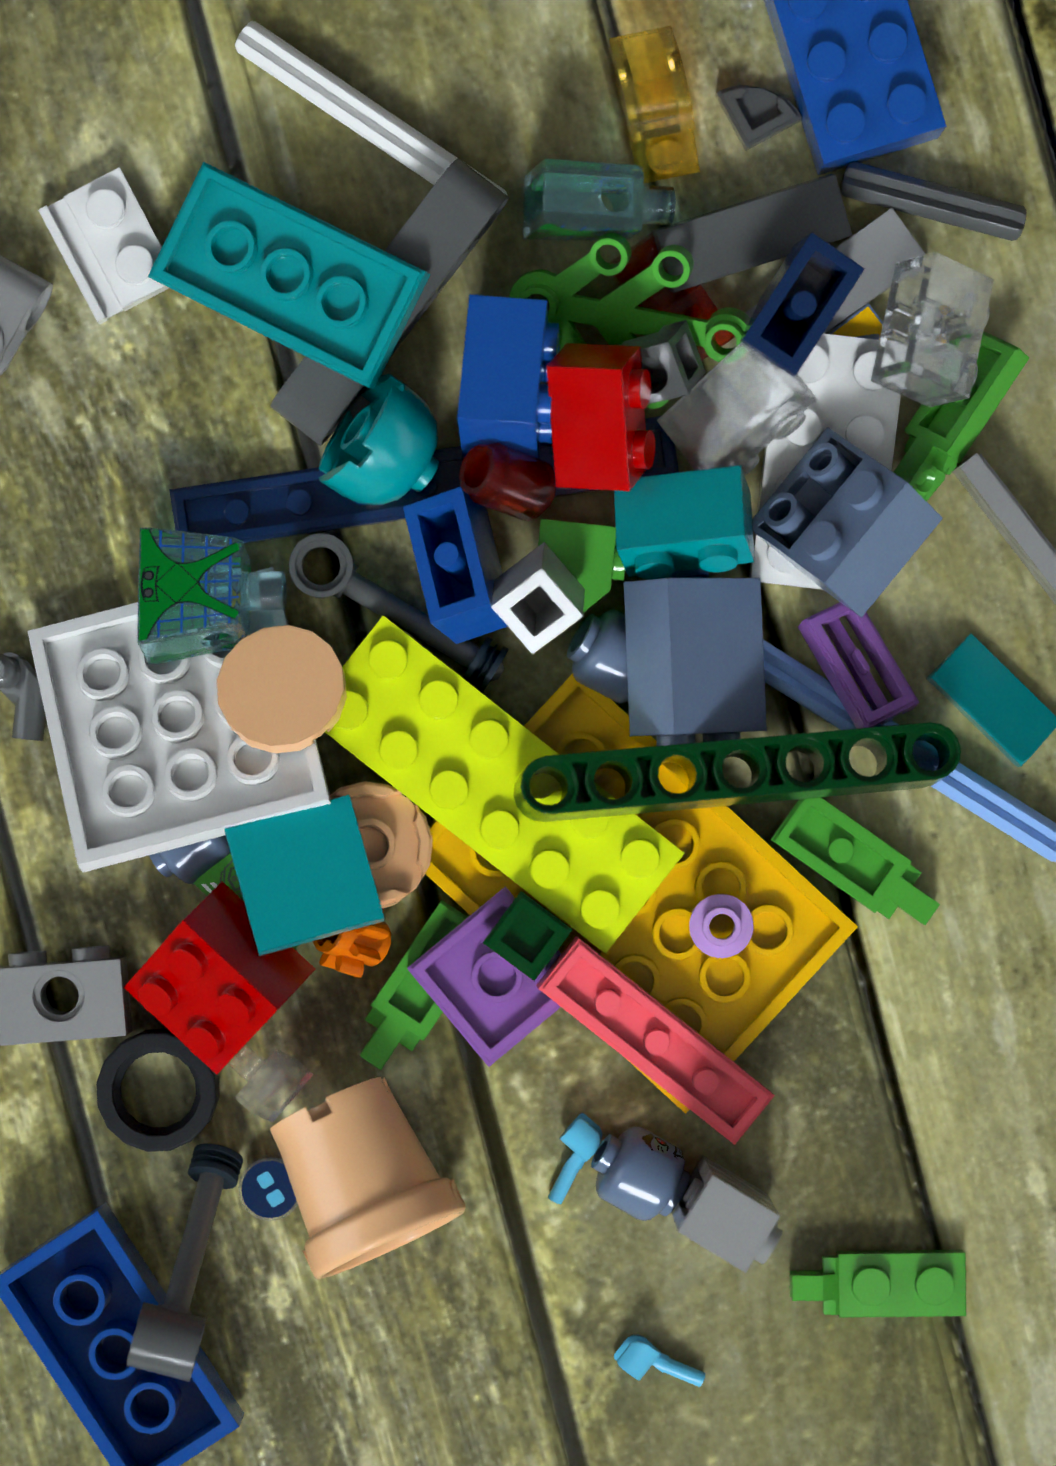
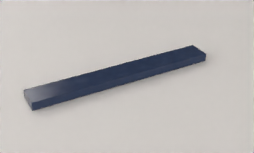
M671 415L645 418L646 430H652L654 433L655 457L652 467L646 469L641 477L679 473ZM540 443L539 463L463 458L461 446L437 449L434 451L433 457L439 461V465L427 486L420 492L410 489L398 500L381 505L360 504L338 494L320 482L319 477L325 473L319 470V467L169 489L177 545L182 546V533H185L184 546H205V536H208V547H226L229 545V539H232V543L236 542L240 545L406 520L403 510L404 506L460 486L467 490L485 508L601 490L556 487L553 443ZM178 548L179 553H182V548ZM184 548V553H186V552H193V551H200V550H205V549H203V548Z

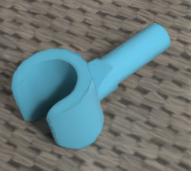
M584 1113L579 1114L559 1138L573 1153L566 1160L548 1195V1198L557 1204L563 1203L579 1169L581 1170L584 1163L596 1153L602 1141L603 1133L601 1128Z
M639 1334L629 1336L613 1356L620 1368L639 1381L652 1365L662 1373L664 1372L697 1387H700L705 1379V1372L669 1358L668 1355L661 1353L650 1341Z

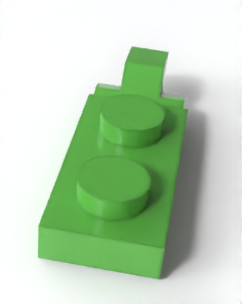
M976 327L972 328L905 428L904 432L909 435L904 449L906 454L893 473L908 482L928 501L945 480V475H950L957 468V463L960 464L1029 360V357L1019 347Z
M821 797L798 799L770 839L873 913L879 912L887 919H890L898 907L921 924L926 925L940 906L935 900L913 886L922 872L910 864L912 862L910 859Z
M442 899L371 1003L372 1009L365 1018L367 1022L377 1029L361 1051L360 1057L379 1070L386 1064L399 1043L413 1051L420 1039L425 1040L443 1013L407 969L408 966L467 918L466 915Z
M964 1250L837 1251V1255L822 1256V1270H790L789 1294L792 1297V1301H823V1314L838 1315L839 1318L966 1316V1253Z

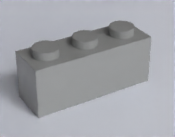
M702 1155L691 1173L688 1186L681 1200L671 1212L679 1233L745 1273L754 1260L761 1264L767 1261L783 1232L777 1227L780 1215L767 1193Z

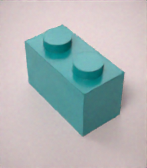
M741 465L640 477L631 491L614 490L616 548L628 577L638 576L649 580L663 579L671 576L675 571L702 569L708 572H726L734 569L738 564L755 562L751 492Z

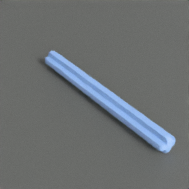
M763 640L765 683L840 730L857 729L829 680ZM891 720L883 725L879 724L875 727L893 726L899 724ZM915 741L912 752L915 762L925 770L935 771L939 764L937 750L926 741ZM958 763L953 772L931 786L1047 860L1056 862V823L963 764Z

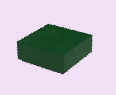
M520 891L484 939L483 943L535 981L573 929L524 892Z

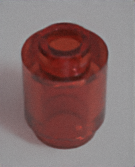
M500 443L480 444L473 447L465 456L460 468L459 481L461 488L469 494L473 502L522 521H531L539 517L551 505L555 496V474L548 462Z

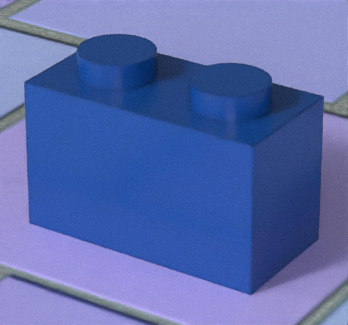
M462 486L404 506L403 510L430 623L456 644L508 627L491 607L494 580L503 573L487 509Z

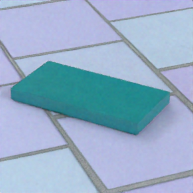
M203 162L148 277L374 390L431 274Z

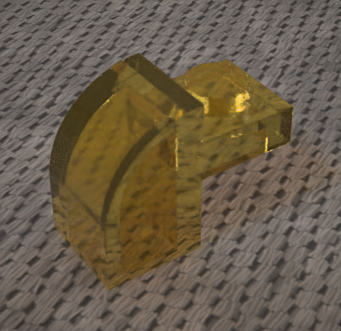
M671 25L609 38L617 92L626 119L633 166L640 167L634 168L638 185L700 172L694 135L696 127L683 62Z

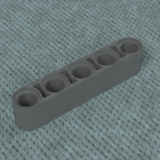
M459 158L445 170L385 250V252L431 274L392 355L486 233L509 200L506 194ZM305 356L279 390L270 407L321 446L335 432L339 425V420L366 386Z

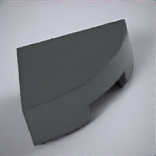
M737 85L722 89L716 93V98L745 151L802 120V116L789 100L763 88Z

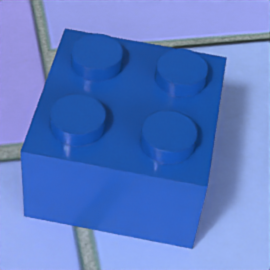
M469 294L457 414L463 458L539 463L540 443H552V397L549 396L548 384H546L548 382L546 366L561 350V345H558L559 323H548L547 300Z

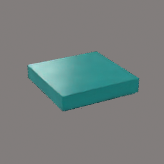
M350 795L331 799V804L224 829L259 956L384 921V914Z

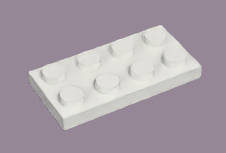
M823 333L796 376L792 377L775 365L757 513L827 427L892 471L907 343ZM754 533L755 562L750 564L749 578H760L762 583L823 590Z

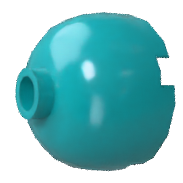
M386 374L380 377L374 390L367 387L361 394V396L371 402L368 406L363 408L354 419L350 411L346 413L329 440L319 464V470L325 473L319 477L320 482L338 494L360 504L381 505L398 500L410 489L420 492L431 481L439 465V461L433 457L438 442L437 421L425 400L411 387L392 374Z

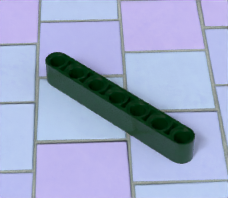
M927 722L550 755L535 759L523 770L514 785V799L517 808L524 816L533 821L551 822L920 789L934 785L956 769L960 761L961 747L957 736L951 729L940 723ZM915 741H926L937 750L939 764L935 771L925 770L915 762L912 754ZM853 746H863L873 753L877 762L874 776H862L852 768L849 756ZM789 752H802L811 759L814 766V776L810 782H800L789 774L786 767V757ZM737 757L747 763L752 774L748 787H735L724 778L722 766L725 758ZM667 762L676 763L686 771L689 779L686 792L680 794L671 793L661 785L658 777L661 764ZM610 768L619 772L625 782V793L622 798L608 799L598 792L594 783V776L597 770ZM537 774H549L560 783L562 789L560 802L553 805L538 802L530 791L531 777Z

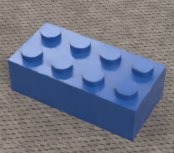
M764 0L798 112L802 116L801 122L818 175L847 167L850 162H864L940 137L946 128V123L908 0Z
M106 1202L0 1271L1 1300L110 1466H180L240 1426L245 1413L201 1346L199 1347L190 1382L126 1366L143 1302L154 1305L164 1304L166 1293Z

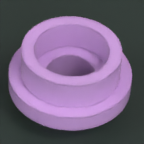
M715 894L704 898L695 906L690 916L689 931L694 944L703 953L715 958H728L740 953L750 942L753 934V918L747 906L738 898L727 894ZM718 914L730 916L734 923L732 933L722 939L714 937L709 929L710 921Z

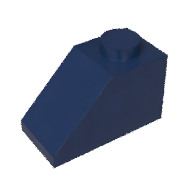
M811 232L791 249L762 294L740 341L792 377L796 376L865 268Z

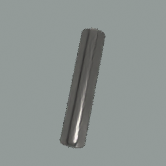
M850 162L841 183V194L844 197L889 209L893 208L900 212L1010 241H1015L1021 236L1026 222L1027 209L1021 205L858 162Z

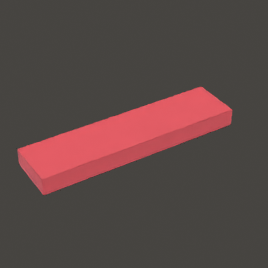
M578 936L574 937L536 984L540 991L734 1145L775 1096L769 1089Z

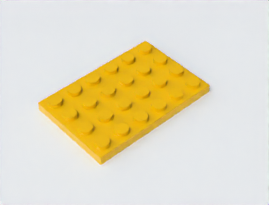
M573 673L524 725L525 728L560 755L657 746L656 740L652 736H630L629 715L612 699L578 683ZM667 762L660 765L658 777L661 785L671 793L680 794L686 792L689 782L686 771L676 763ZM602 768L596 771L594 782L615 799L622 798L625 793V782L619 772L610 768ZM728 806L636 814L685 854L606 954L574 929L558 950L562 953L574 937L578 936L732 1061H735L858 926ZM438 821L429 828L433 844L430 866L425 874L469 915L474 913L506 886L515 898L522 891L564 922ZM715 894H727L738 898L747 906L753 918V934L750 942L740 953L728 958H715L703 953L694 944L689 931L690 916L695 906L704 898ZM726 914L714 916L709 925L711 934L721 939L728 937L734 928L733 920ZM633 1065L685 1114L690 1110Z

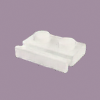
M120 167L63 196L64 198L56 203L38 209L99 324L169 289V287L148 277L162 246Z

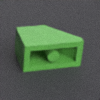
M541 519L538 546L545 542L584 587V614L609 594L612 579L624 581L625 568L616 548V527Z

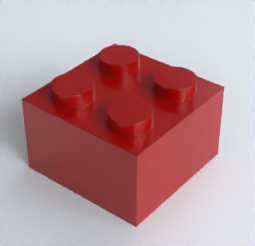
M222 881L182 920L123 988L217 1075L316 968L293 947L259 956L245 903Z

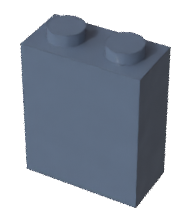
M663 578L624 582L630 736L656 735L657 746L695 743V734H703V742L741 739V732L767 731L760 578Z

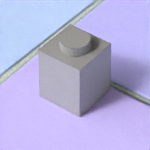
M543 542L494 580L491 607L527 649L534 654L583 617L585 589L548 545Z

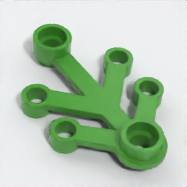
M606 233L597 239L589 253L558 274L543 269L532 270L523 274L513 285L509 296L510 298L530 299L532 294H541L548 299L550 304L548 323H559L558 345H561V349L566 343L587 344L573 322L593 325L609 345H621L624 341L637 338L635 334H653L659 332L665 325L687 320L696 346L703 347L706 354L717 362H737L750 349L740 340L751 318L740 309L733 307L721 308L706 320L637 306L662 288H676L687 281L693 271L694 261L691 253L680 245H668L661 249L651 265L601 299L575 294L600 274L613 276L620 273L631 258V247L627 239L617 233ZM612 245L616 247L621 254V261L616 264H610L603 260L600 254L601 246ZM666 257L679 259L684 268L683 273L678 276L668 274L663 268V259ZM720 330L731 332L736 338V346L733 348L721 347L716 342L715 333ZM668 400L648 404L647 408H660Z

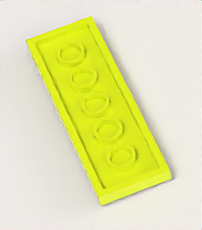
M384 615L343 665L347 699L339 721L329 732L326 730L325 733L606 954L685 853L636 814L551 822L533 821L524 816L517 808L514 799V785L519 775L535 759L560 754ZM537 774L531 777L530 791L538 802L546 805L560 802L562 789L560 783L549 774ZM595 783L596 789L602 796L608 799H615Z

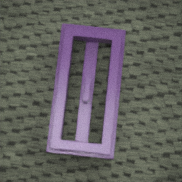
M839 602L804 619L798 626L799 631L857 729L875 727L879 724L883 725L893 720L895 716L901 713L905 714L918 705L917 697L867 612L861 618ZM845 616L894 701L887 702L869 671L870 667L861 651L856 649L839 620L840 617ZM822 626L825 627L826 631L828 632L829 636L831 637L833 643L835 644L836 648L838 649L840 655L842 656L843 660L845 661L847 667L849 668L850 672L852 673L853 677L855 678L857 684L859 685L860 689L862 690L864 696L866 697V699H867V701L869 702V704H870L871 708L873 709V711H871V709H870V707L868 706L866 700L864 699L863 695L861 694L859 688L857 687L856 683L854 682L852 676L850 675L849 671L847 670L846 666L844 665L842 659L840 658L839 654L837 653L835 647L833 646L832 642L830 641L828 635L826 634V632H825V630L823 629Z

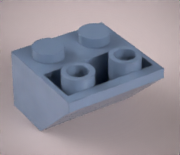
M827 427L753 517L752 524L753 532L824 591L862 618L941 522L943 517L908 482Z

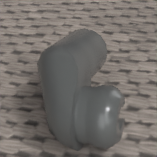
M12 652L0 654V691L15 705L12 738L43 741L46 715L36 670L20 655Z

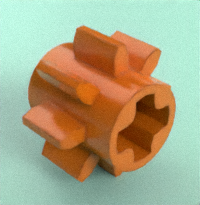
M383 921L315 940L313 944L317 950L324 952L319 961L321 966L361 978L364 972V965L376 966L386 957L391 945V931L388 924Z

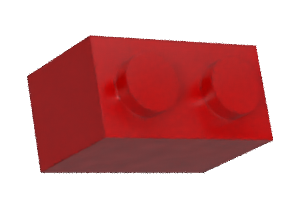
M566 343L546 366L549 396L552 397L551 430L556 487L631 491L646 469L652 467L655 457L654 433L652 430H646L645 408H647L651 396V377L647 369H642L640 346Z

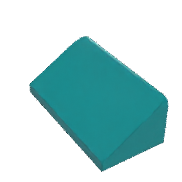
M972 633L926 678L1016 767H1021L1056 728V716Z

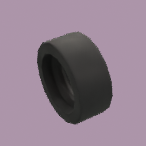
M168 1029L144 1030L122 1041L104 1060L96 1082L97 1107L107 1128L125 1144L146 1152L171 1151L192 1141L211 1121L220 1098L219 1073L216 1075ZM164 1052L178 1057L189 1067L195 1080L196 1097L191 1110L181 1121L168 1127H151L138 1122L128 1113L122 1100L121 1083L126 1069L137 1058L148 1053Z

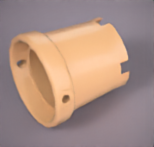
M376 1077L325 1097L326 1102L309 1111L305 1107L270 1128L282 1156L310 1238L305 1243L303 1253L313 1276L318 1280L352 1269L418 1239L462 1215L466 1208L454 1179L450 1180L449 1178L439 1177L395 1100L385 1077L383 1079Z

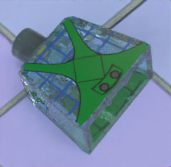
M544 159L524 176L523 239L597 241L600 236L606 233H617L628 240L642 230L643 224L672 225L676 205L675 190L671 186L643 185L644 171L643 167L638 165ZM601 195L606 196L610 200L613 211L604 206Z
M150 527L140 528L137 643L148 664H161L233 649L241 639L250 635L251 611L286 609L287 587L284 571L251 572V561L242 540L227 536Z

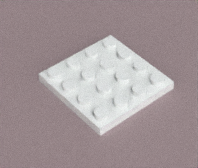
M274 567L249 573L250 576L241 577V584H249V586H241V601L249 592V622L240 623V632H249L250 635L265 627L289 625L285 608L261 609V584L278 583ZM213 586V589H212V595H211V596L214 597V598H215L216 586ZM218 586V598L228 597L229 586ZM231 586V596H237V586ZM232 598V601L238 602V598ZM140 602L27 631L76 860L82 872L225 836L224 829L331 804L316 739H314V744L300 751L271 753L249 746L230 728L218 705L217 678L225 657L237 644H222L215 651L212 644L208 643L194 648L192 656H190V650L170 656V660H167V657L150 661L151 633L148 640H139ZM231 604V607H236L238 604ZM241 613L240 620H247ZM218 615V622L228 621L227 616ZM211 616V623L215 622V616ZM237 623L217 624V626L222 625L226 631H229L228 629L233 628ZM238 626L231 630L238 632ZM219 631V632L217 633V635H216V643H217V639H218V636H219L220 631Z

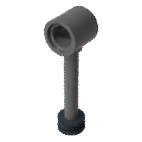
M313 534L302 539L294 547L289 559V572L294 584L305 594L316 598H330L333 596L340 598L344 594L381 617L384 615L402 630L466 667L467 670L462 678L467 682L469 678H472L474 680L472 686L476 682L480 683L478 690L484 692L490 681L498 680L505 669L503 659L509 650L508 648L503 646L500 651L497 650L498 643L492 647L490 643L493 639L488 636L481 647L470 640L459 644L454 643L430 623L427 614L357 573L356 571L359 566L354 564L349 549L340 539L329 534ZM317 548H328L334 551L340 560L338 576L332 582L324 585L314 584L309 581L303 569L306 556Z
M209 1143L199 1144L194 1148L188 1175L198 1184L165 1302L159 1305L143 1302L126 1366L187 1382L191 1380L207 1318L193 1315L189 1308L222 1189H231L237 1186L238 1175L243 1164L242 1156L230 1148Z

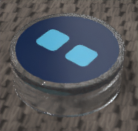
M274 1155L260 1157L250 1163L243 1172L239 1181L238 1192L240 1201L249 1214L260 1220L276 1221L287 1217L295 1210L298 1203L282 1157Z

